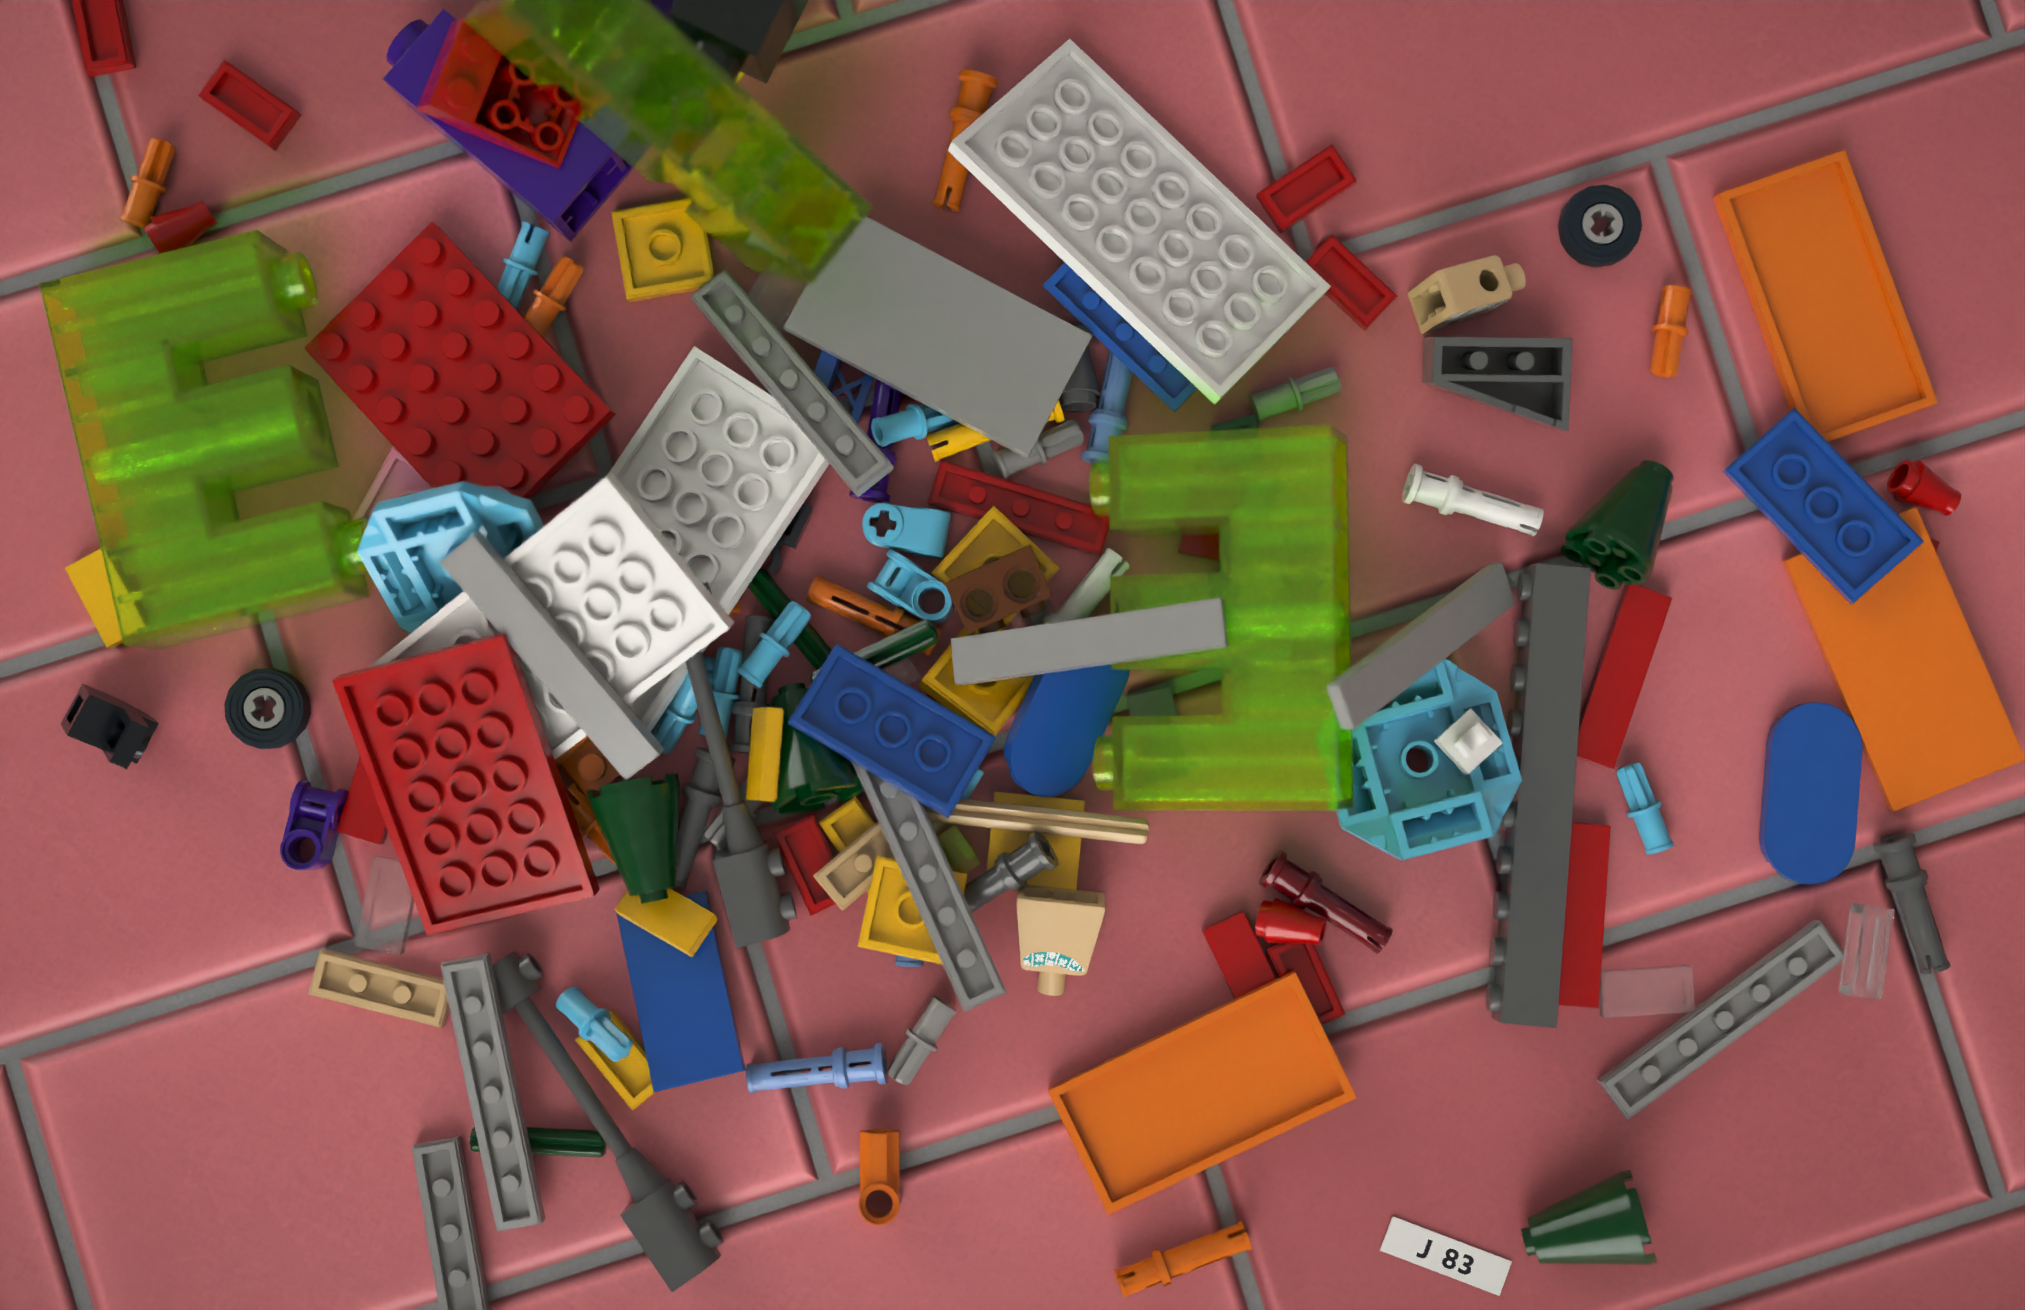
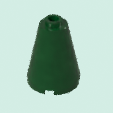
M792 683L779 688V695L771 700L772 708H783L782 711H784L777 799H775V802H771L773 810L779 809L780 814H797L825 808L824 802L832 800L836 795L840 804L854 798L863 791L862 783L852 761L788 724V721L808 690L804 683Z
M678 773L664 774L665 779L652 781V777L648 776L600 786V791L593 789L587 791L589 804L630 896L639 895L641 904L667 899V889L676 887L680 796Z
M1631 1170L1619 1172L1527 1217L1529 1227L1521 1228L1528 1256L1537 1254L1540 1264L1650 1265L1657 1263L1655 1253L1645 1255L1643 1245L1652 1243L1636 1188L1626 1189L1625 1182L1633 1180Z

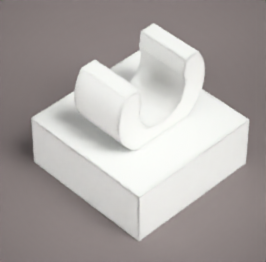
M1471 708L1434 740L1464 775L1474 770L1502 744V741Z

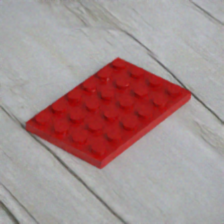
M433 221L304 347L310 356L432 489L464 481L482 487L501 486L514 496L530 499L616 415L453 240Z
M498 633L339 675L332 680L427 935L589 898L598 893L600 887L518 654L510 646L506 634L501 635Z

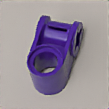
M300 780L297 783L290 800L289 817L280 845L282 860L288 867L295 870H318L331 862L339 832H336V830L338 829L348 795L347 790L338 789L336 792L315 788L311 787V783L306 780ZM313 802L324 804L325 808L315 806ZM307 837L311 838L316 846L315 855L309 862L305 861L299 852L302 841Z

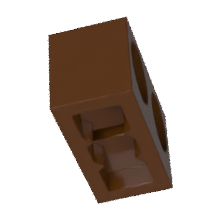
M1031 544L945 583L967 634L978 630L979 634L998 631L1006 627L1003 618L1020 611L1023 619L1048 608L1045 599L1053 596ZM1023 570L1033 575L1036 587L1030 595L1021 597L1011 591L1009 579L1016 571ZM981 589L987 591L992 596L993 608L988 614L977 615L969 609L967 600L972 591Z

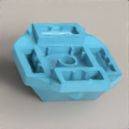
M462 481L378 502L370 516L357 552L398 626L411 634L464 591L441 565L440 561L470 536L480 531L504 559L541 530L544 525L531 500L514 496L501 486L482 487Z
M1446 658L1355 729H1341L1336 712L1333 709L1316 738L1340 828L1400 861L1493 837L1522 782L1496 690L1459 669L1457 665ZM1471 708L1502 741V744L1474 770L1464 775L1434 740ZM1409 749H1419L1427 756L1428 765L1423 773L1414 772L1408 767L1406 755Z

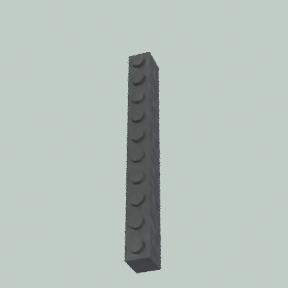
M1535 563L1526 566L1525 574L1521 573L1517 581V600L1523 601L1522 617L1515 621L1513 643L1515 646H1519L1518 664H1513L1510 673V690L1516 691L1515 710H1509L1506 726L1509 736L1512 737V747L1522 782L1500 823L1501 828H1506L1504 846H1499L1496 856L1497 873L1502 874L1501 892H1495L1493 899L1494 919H1499L1498 937H1492L1489 949L1490 964L1495 965L1494 983H1489L1486 991V1007L1488 1011H1492L1491 1018L1503 1024L1557 1028L1591 568Z

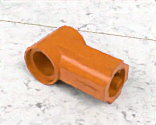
M861 1130L859 1213L871 1225H886L894 1220L898 1214L901 1202L900 1130ZM876 1190L885 1191L892 1198L893 1205L885 1212H876L868 1205V1195Z

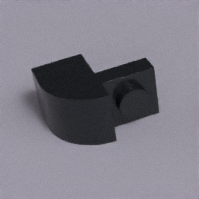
M85 684L81 685L61 722V726L67 736L103 750L110 763L128 769L131 762L138 763L159 724L143 711Z

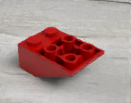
M463 16L451 23L417 109L459 130L545 164L560 168L594 81Z

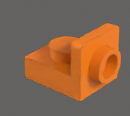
M588 736L555 759L556 764L563 766L587 797L588 790L600 791V786L612 784L621 776Z

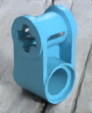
M878 503L871 506L865 512L862 519L863 533L872 545L900 550L921 557L944 559L951 514L929 508ZM880 514L889 515V523L896 525L895 530H887L885 537L877 536L876 528L869 526L871 521L879 520Z
M889 549L886 553L889 559L875 581H869L866 588L896 607H902L921 620L928 619L933 624L947 621L955 608L947 587L924 572V569L911 560ZM939 591L944 594L945 605L940 612L928 614L922 610L921 601L927 592Z

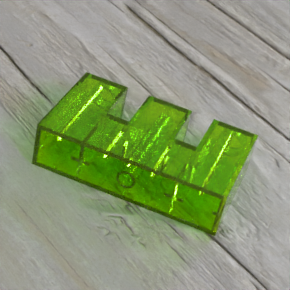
M479 0L463 20L538 86L559 83L585 106L576 119L648 181L666 182L676 185L693 200L684 212L753 272L812 284L873 208L646 0Z
M255 230L39 283L124 646L163 649L370 597L365 574L369 572L357 552L369 522L367 518L362 517L352 520L349 510L324 501H318L240 521L234 492L339 467L318 379L291 365L208 385L203 364L206 361L308 337L301 309L317 305L318 291L310 264L301 251L288 254V251L260 231Z
M1332 424L1109 436V461H1095L1091 468L1090 498L1093 511L1097 516H1110V530L1132 537L1220 534V572L1110 576L1111 614L1222 598L1225 603L1229 647L1111 664V670L1131 672L1222 670V715L1112 717V735L1098 736L1094 746L1093 772L1097 788L1100 791H1113V811L1342 810L1353 808V729H1341L1326 688L1329 683L1351 668L1348 436Z

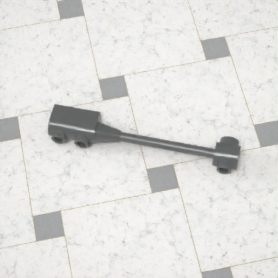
M702 583L712 595L709 583ZM700 650L685 662L724 803L722 815L728 848L716 850L712 861L735 946L739 948L770 940L787 933L791 929L788 920L797 918V913L791 891L781 894L777 880L778 876L786 875L780 849L769 850L768 842L763 839L745 801L741 799L703 653Z
M514 951L493 964L502 1013L505 1014L513 1008L516 1009L616 1157L615 1162L634 1200L624 1209L620 1216L671 1292H673L704 1271L721 1256L717 1247L724 1242L723 1237L717 1226L710 1219L700 1224L691 1208L698 1204V1201L686 1182L682 1181L675 1186L670 1178L666 1179L635 1147L632 1148L530 997L541 989L537 982L539 978L544 976L540 964L530 953L521 958L517 951Z

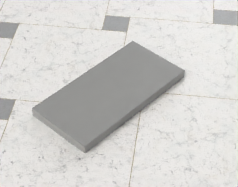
M850 207L784 325L786 332L1027 459L1093 336Z

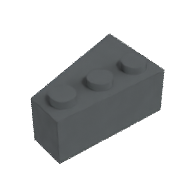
M1424 337L1422 383L1556 430L1568 431L1572 338Z

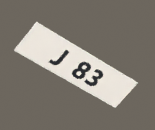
M1392 1216L1380 1248L1382 1252L1500 1296L1512 1263L1510 1260Z

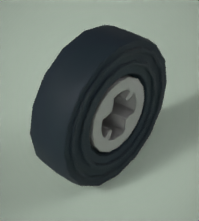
M1609 185L1589 186L1574 194L1562 209L1558 223L1559 239L1567 254L1578 263L1591 267L1611 266L1627 257L1637 245L1642 229L1640 210L1633 198L1620 188ZM1592 216H1596L1597 221L1602 217L1608 221L1609 225L1605 228L1608 236L1604 237L1603 232L1595 235L1590 228L1595 223L1591 218Z
M276 668L254 669L240 676L230 687L224 703L225 720L231 732L244 744L258 749L281 748L295 741L306 728L310 717V698L303 684L292 674ZM263 698L267 701L275 700L277 703L272 709L275 715L272 720L271 717H260L259 712L263 709V705L260 702Z

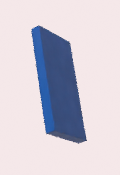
M1795 408L1722 471L1849 604L1857 601L1924 542Z
M838 643L833 647L788 721V724L948 819L996 739L992 734Z
M708 891L684 896L712 912ZM617 914L654 1093L746 1071L715 925L694 956L690 957Z

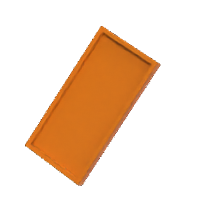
M1845 150L1727 190L1713 197L1790 411L1795 408L1829 442L1938 403Z
M1917 507L1909 508L1897 514L1924 542L1852 604H1849L1801 553L1782 561L1847 714L1854 721L1860 732L1863 751L1888 809L1893 812L2025 760L2023 751Z
M1295 970L1048 1088V1093L1108 1215L1357 1098Z

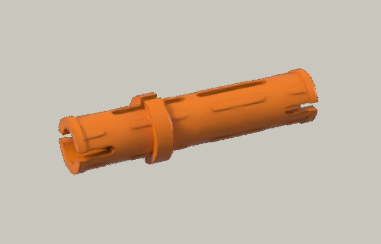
M816 575L806 596V601L813 602L846 619L883 634V639L902 630L879 620V616L905 628L921 622L905 615L906 610L901 607H896L894 610L860 593L828 581L820 575ZM835 597L869 611V615L837 601ZM937 628L938 637H940L942 630ZM933 645L923 650L922 652L926 653V655L931 656L936 645Z
M1239 1221L1237 1224L1164 1252H1160L1158 1248L1151 1251V1257L1120 1269L1116 1268L1113 1271L1123 1298H1127L1129 1295L1162 1283L1163 1287L1171 1285V1279L1243 1251L1252 1250V1245L1247 1232H1245L1243 1222Z

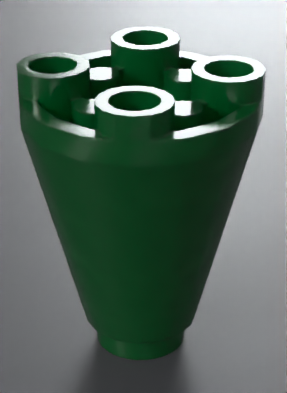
M1644 460L1639 466L1631 469L1569 528L1565 535V542L1561 547L1562 554L1571 561L1581 563L1586 568H1591V571L1595 573V580L1608 589L1618 590L1621 584L1639 585L1647 581L1653 571L1673 486L1671 483L1674 480L1672 472L1664 465L1651 460Z

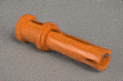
M967 69L959 72L958 79L962 82L956 106L951 107L949 111L950 121L954 124L935 197L932 200L933 206L944 210L948 193L951 192L947 205L949 207L948 211L960 212V204L969 170L948 151L952 140L987 111L991 92L996 90L999 84L998 79L991 75Z

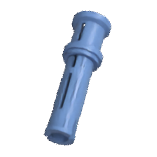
M1110 350L1096 410L1092 411L1088 422L1092 425L1087 450L1082 451L1080 459L1093 465L1118 468L1121 465L1118 452L1122 432L1127 430L1129 425L1128 417L1124 414L1133 372Z
M881 1042L876 1043L874 1048L847 1051L845 1047H838L832 1051V1055L758 1064L748 1063L746 1066L748 1090L754 1093L762 1090L796 1088L826 1083H835L836 1087L844 1089L849 1088L850 1083L877 1080L879 1084H887L888 1066L885 1046ZM871 1064L869 1066L854 1067L856 1065ZM832 1068V1070L822 1071L823 1069ZM809 1070H811V1072H808V1073H799V1074H790V1075L775 1076L776 1074L792 1073V1072H800V1071H809Z

